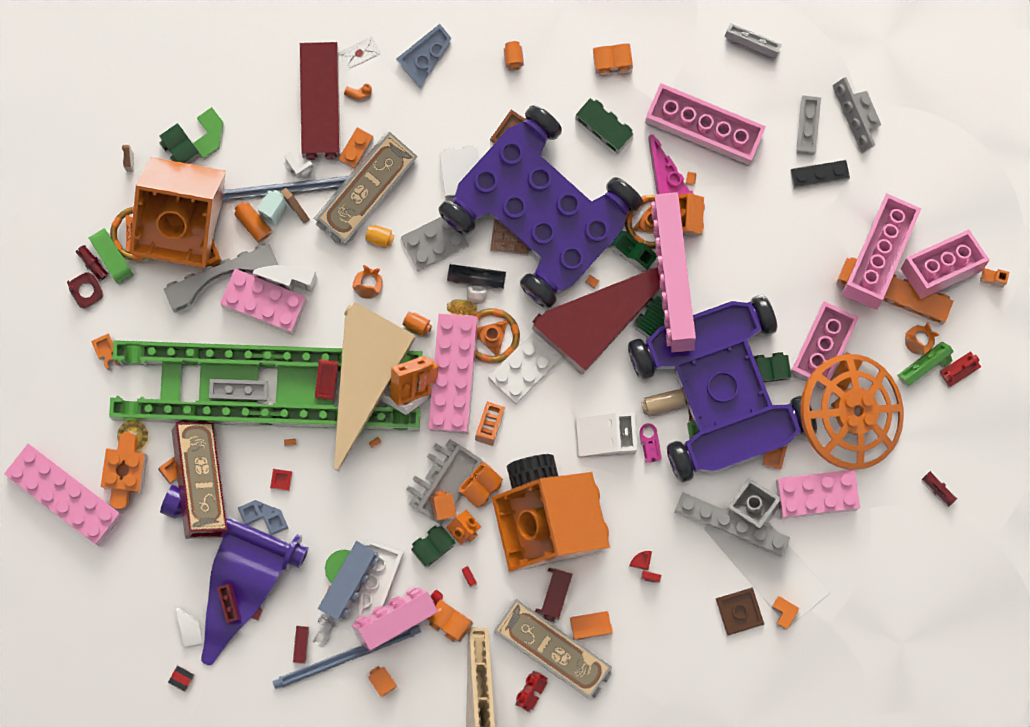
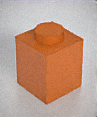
M446 490L434 492L435 496L430 497L434 520L456 517L452 493H446Z
M377 666L369 672L371 675L368 679L381 698L398 687L384 666L382 668Z

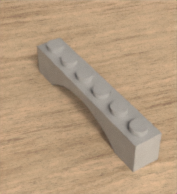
M260 244L255 247L254 251L249 253L248 251L241 252L237 255V258L232 260L230 258L225 259L216 267L208 266L197 275L195 273L189 274L184 277L185 280L170 282L164 288V292L175 313L192 306L196 297L207 285L222 276L232 274L234 269L245 273H253L254 269L278 265V262L270 244Z
M682 492L674 513L734 535L778 557L784 555L791 538L765 526L758 529L740 516Z

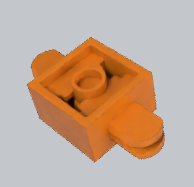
M124 432L119 436L117 450L106 448L100 487L111 489L110 504L116 509H124L128 506L130 492L142 493L147 455L136 452L138 439L130 432Z

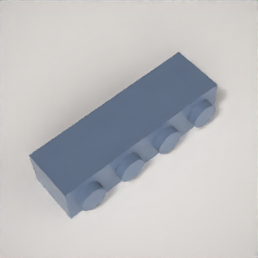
M356 541L318 609L340 622L342 619L345 620L350 613L349 607L351 603L356 602L360 595V587L365 585L370 577L368 573L371 568H375L380 559L378 558L379 553Z

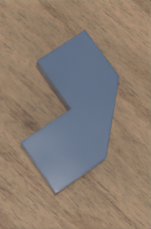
M257 500L238 507L243 522L246 525L264 519L270 535L288 529L280 509Z

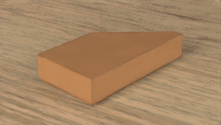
M123 145V167L127 172H133L134 153L130 145Z
M286 188L283 189L281 194L284 195L283 198L291 209L296 212L303 223L309 221L310 218L293 194Z

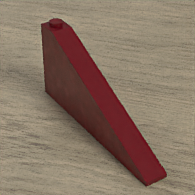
M658 267L547 310L543 315L539 313L532 321L534 323L532 330L584 374L660 290Z

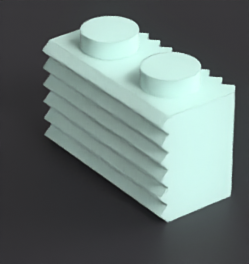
M269 190L257 209L262 219L275 226L286 210L287 205L285 203L286 200L283 198L284 195L276 190L274 192Z

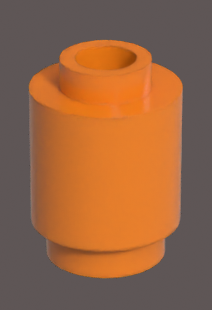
M511 41L505 43V48L503 49L505 66L512 71L521 69V66L524 65V58L520 42Z
M408 312L402 324L407 330L421 337L424 334L428 335L432 328L431 320L416 312Z

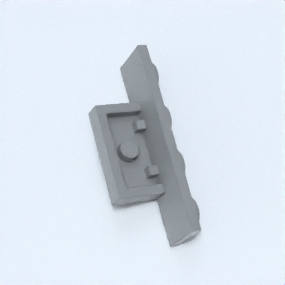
M843 77L833 85V88L861 153H865L875 146L869 130L878 128L882 124L868 92L863 91L853 94L847 78Z

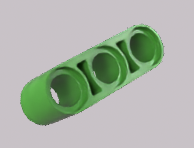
M105 228L88 237L116 283L133 274Z

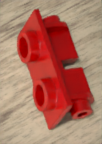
M970 351L939 372L948 386L951 387L981 368L979 364L980 359Z
M533 670L526 678L523 690L518 693L515 705L527 712H530L531 709L533 710L539 697L533 694L535 691L542 694L548 683V678Z

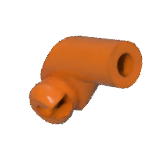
M363 84L357 90L347 86L344 95L360 101L372 94V86L370 84Z

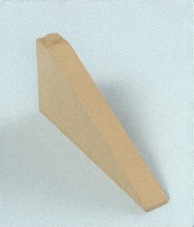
M356 302L352 306L349 305L344 313L346 317L334 469L339 472L391 382V367L402 363L416 339L412 333Z
M471 627L468 631L466 727H495L488 628Z

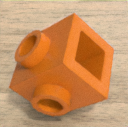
M465 510L455 517L446 528L462 545L467 540L469 543L478 536L476 532L481 526Z

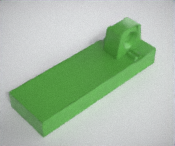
M941 342L897 376L901 382L909 386L937 364L943 367L953 361L951 354L954 351L950 345Z

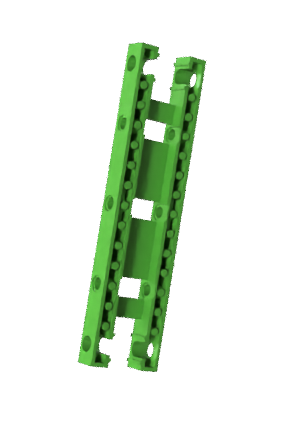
M114 340L112 358L114 362H119L121 365H124V363L144 364L145 366H148V364L162 365L160 399L140 397V399L137 398V401H125L120 396L110 398L109 417L112 420L188 421V423L204 421L213 422V424L337 428L338 407H335L334 400L314 397L319 359L339 361L337 371H341L343 348ZM408 351L402 363L422 357L423 352ZM182 365L201 366L199 401H180ZM259 368L278 369L276 403H273V405H258L257 401L209 399L210 379L258 380ZM387 405V407H376L364 429L420 431V408H415L405 415L400 411L393 410V407H390V405Z

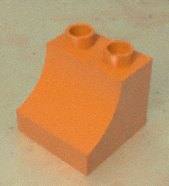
M151 157L135 188L129 254L205 268L210 258L214 230L223 202L226 171Z
M592 472L541 478L492 496L509 572L526 570L556 561L586 556L610 548L608 540L609 529L603 519L599 502L600 491L595 484Z

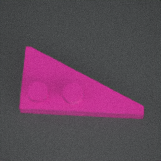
M650 134L648 141L656 193L678 192V195L685 193L694 194L684 183V177L678 172L670 156H666L662 150L659 140L655 138L654 134Z

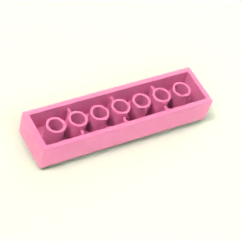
M678 192L655 195V201L651 202V216L654 223V238H656L655 249L656 256H658L657 266L658 274H660L659 282L660 291L662 292L664 326L668 328L666 329L667 346H671V353L695 350L696 337Z

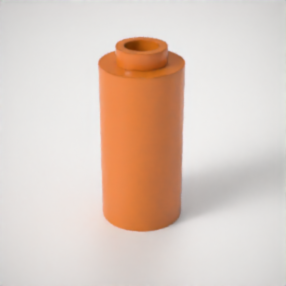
M241 202L234 208L236 218L258 243L263 242L272 234V229L249 202Z

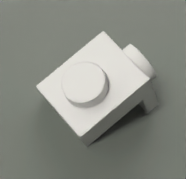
M291 152L284 155L285 167L289 172L293 171L297 178L301 176L306 177L312 172L313 164L311 161L300 166Z

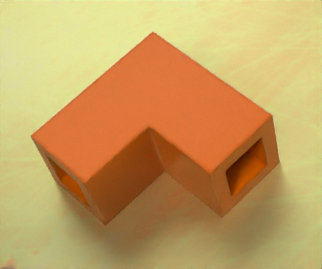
M985 268L982 271L980 282L1003 288L1007 284L1010 272L1000 269L993 271Z
M778 596L772 605V608L782 613L776 624L787 630L800 608Z

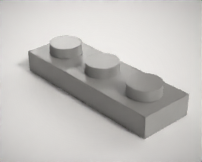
M732 23L729 24L724 35L729 41L740 43L750 50L763 53L767 57L776 58L782 46L781 43Z
M802 95L796 152L816 153L821 97Z
M210 379L209 399L268 401V381Z

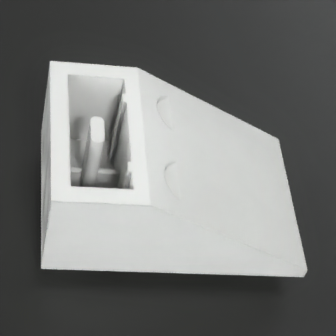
M635 412L576 418L579 457L637 452Z

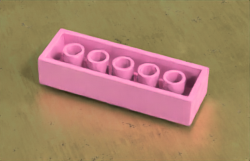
M662 83L659 85L645 119V123L749 166L766 128L764 125Z
M886 193L842 295L878 310L921 208Z
M438 315L434 362L439 366L438 378L435 383H432L428 429L431 431L469 434L479 319L476 316Z
M30 444L25 446L4 473V475L97 546L102 543L122 517L119 512Z

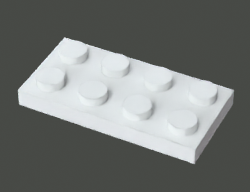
M533 332L488 378L510 400L517 404L563 356L537 333Z

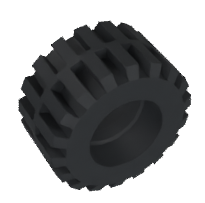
M540 454L522 458L506 466L512 489L541 478L558 476L554 455Z

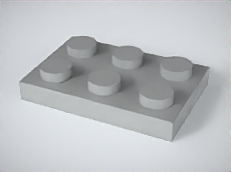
M442 217L401 236L417 271L469 246L465 236L454 230Z

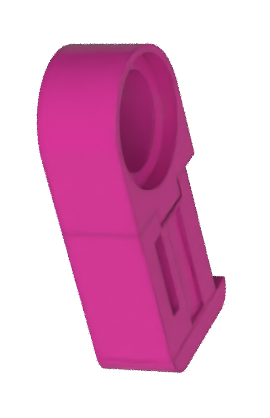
M646 423L642 425L639 431L644 456L647 458L644 462H657L662 458L657 429L653 424ZM646 427H650L654 431L653 436L650 438L643 435V429Z

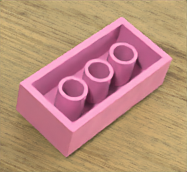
M967 230L907 257L901 270L920 299H923L982 272L989 262V258L970 230Z
M234 269L220 305L224 309L293 336L307 299L306 296Z
M824 301L791 369V374L807 381L813 371L823 362L842 355L859 317ZM838 363L830 366L822 375L830 380ZM818 381L815 384L816 386L822 389L826 388Z
M855 470L778 478L776 480L777 495L781 498L779 507L781 519L857 511L860 508Z
M415 586L408 589L402 597L396 596L389 600L388 605L374 608L372 614L360 616L351 626L361 645L368 650H372L438 611L428 591L420 587L416 588Z

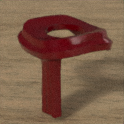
M85 272L71 281H67L69 291L80 308H88L103 298V292L98 281L89 272ZM84 283H89L94 288L93 294L88 298H84L79 294V288Z

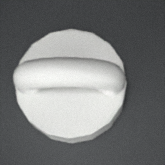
M482 285L469 286L467 293L468 301L475 304L484 302L487 289Z

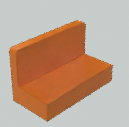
M608 611L570 618L574 640L613 633Z

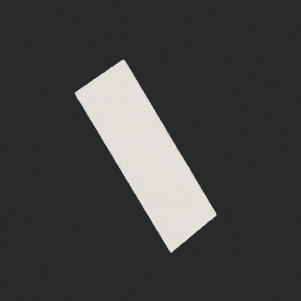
M769 522L766 525H764L765 527L776 531ZM709 525L704 527L708 535L771 607L776 598L780 596L800 608L789 627L830 593L789 545H787L784 555L778 557L727 532ZM773 608V610H774L779 616H781L782 613H780L779 611H777V610H775V609Z

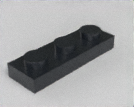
M847 160L790 170L793 189L850 179Z
M454 264L449 265L447 281L468 283L475 286H489L492 288H504L506 278L505 271Z

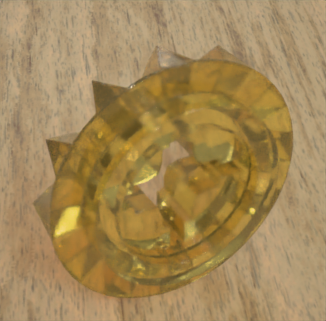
M452 300L447 303V310L452 314L472 315L476 313L477 306L468 300Z
M129 420L123 423L118 430L117 439L119 440V436L122 433L128 432V429L133 433L137 431L136 437L138 442L136 451L143 448L148 441V431L145 425L136 420Z

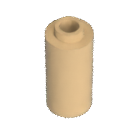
M680 388L645 397L641 405L643 412L647 413L648 416L684 408L686 407L683 391Z

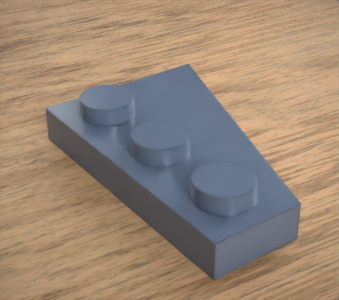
M438 24L396 58L397 62L419 89L452 39L441 24Z

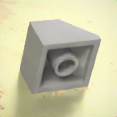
M748 478L727 509L758 529H761L771 520L780 507L781 498Z

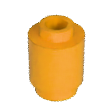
M369 225L365 240H368L371 244L387 248L388 245H392L395 235L392 234L390 229L378 225Z

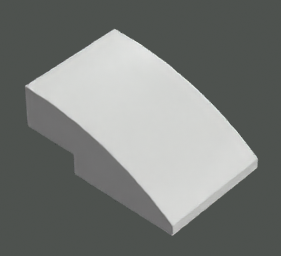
M274 265L254 269L253 271L255 277L293 291L295 286L313 292L318 279L315 271L297 266Z

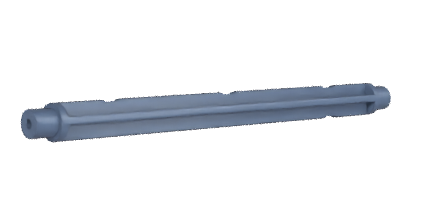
M348 176L225 189L223 201L266 196L265 194H268L269 190L272 192L276 190L281 193L285 188L290 193L339 188Z
M414 625L372 650H368L361 645L287 675L280 676L279 679L272 681L274 688L277 689L282 686L284 688L301 679L377 651L393 643L414 637L415 634L421 633L419 625Z

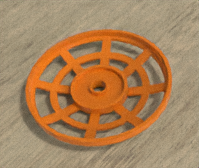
M845 354L835 356L823 362L807 380L800 404L801 420L806 437L819 456L836 467L859 470L880 463L892 452L902 432L904 407L897 384L883 366L866 356ZM846 360L848 372L838 375L832 381L822 375L833 364ZM853 360L865 361L875 366L879 370L876 378L866 372L856 371ZM850 377L852 388L845 391L841 390L837 384ZM858 377L866 378L872 382L869 390L860 388ZM884 377L887 378L893 388L897 404L891 405L889 395L881 384ZM818 381L826 387L822 397L821 410L810 411L811 394L814 385ZM878 388L885 399L886 405H878L874 397ZM831 392L838 397L835 409H828ZM855 406L860 409L859 416H856L854 413ZM892 412H898L897 430L893 441H891L887 433L892 421ZM879 413H887L884 429L877 424ZM829 417H836L841 427L837 434L831 427ZM822 418L825 430L831 438V441L825 447L822 446L816 437L811 419ZM873 430L878 438L865 445V433ZM847 433L857 435V446L849 444L842 439ZM882 441L888 449L878 458L864 463L865 451L876 447ZM837 445L846 450L857 452L856 463L842 461L834 457L830 452Z

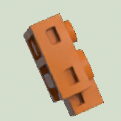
M422 356L391 367L390 398L399 406L431 394L430 384L436 382L439 366L431 358L428 359L426 356Z

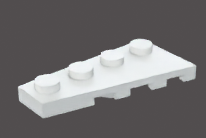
M369 539L366 540V546L379 553L378 558L380 559L376 567L371 568L368 573L370 577L367 583L361 587L358 618L363 615L368 616L372 614V610L378 606H384L403 555L402 551Z

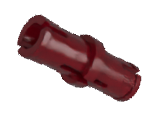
M82 245L76 250V254L86 264L85 267L91 270L99 282L109 275L99 263V259L92 255L86 245Z
M931 471L922 478L934 491L933 493L938 495L948 507L958 499L945 487L946 484L944 482L941 483Z

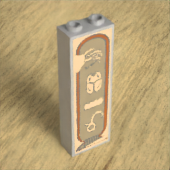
M390 131L385 132L313 218L317 221L315 223L316 226L323 231L326 229L331 233L330 238L336 243H346L418 156Z
M517 599L494 629V633L587 699H590L591 696L595 698L601 690L598 687L602 681L607 682L612 675L610 671L611 665Z

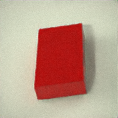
M319 359L314 398L334 400L339 361Z

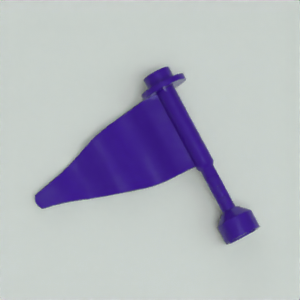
M171 485L160 508L161 514L173 519L182 517L179 487ZM230 517L226 518L228 531L224 535L216 553L210 575L205 637L201 661L204 664L212 665L234 635L256 613L273 588L282 570L287 572L291 565L299 569L301 568L309 550V547L301 544V535L296 534L290 544ZM232 584L241 616V620L226 623L217 587Z

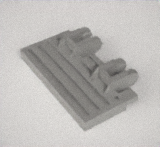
M451 439L447 442L446 447L451 449L452 452H449L437 443L433 446L435 450L447 456L444 462L433 454L429 453L427 455L428 459L442 467L440 469L433 464L425 479L430 481L431 485L417 476L413 477L415 483L426 488L425 492L421 494L412 486L406 488L407 491L421 499L419 501L412 497L409 505L434 520L430 497L435 496L434 492L446 490V493H452L455 505L461 495L458 491L459 487L483 461ZM445 519L434 521L442 525Z

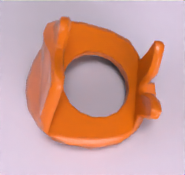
M363 265L364 271L357 273L352 288L360 297L371 299L376 297L382 290V277L378 274L379 268L373 270ZM367 275L373 276L376 279V285L374 287L363 286L361 279Z
M929 322L925 326L917 325L906 332L905 344L914 354H926L933 348L935 344L934 337L939 336V333L932 332ZM917 332L927 334L929 338L927 345L924 346L916 339L915 334Z

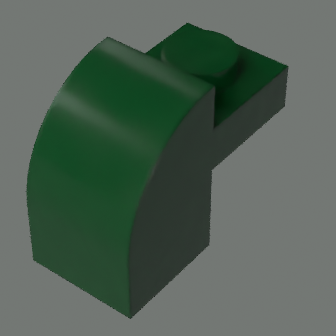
M621 230L611 244L621 254L622 258L643 270L648 271L657 258L656 253L646 244L637 242L624 230Z

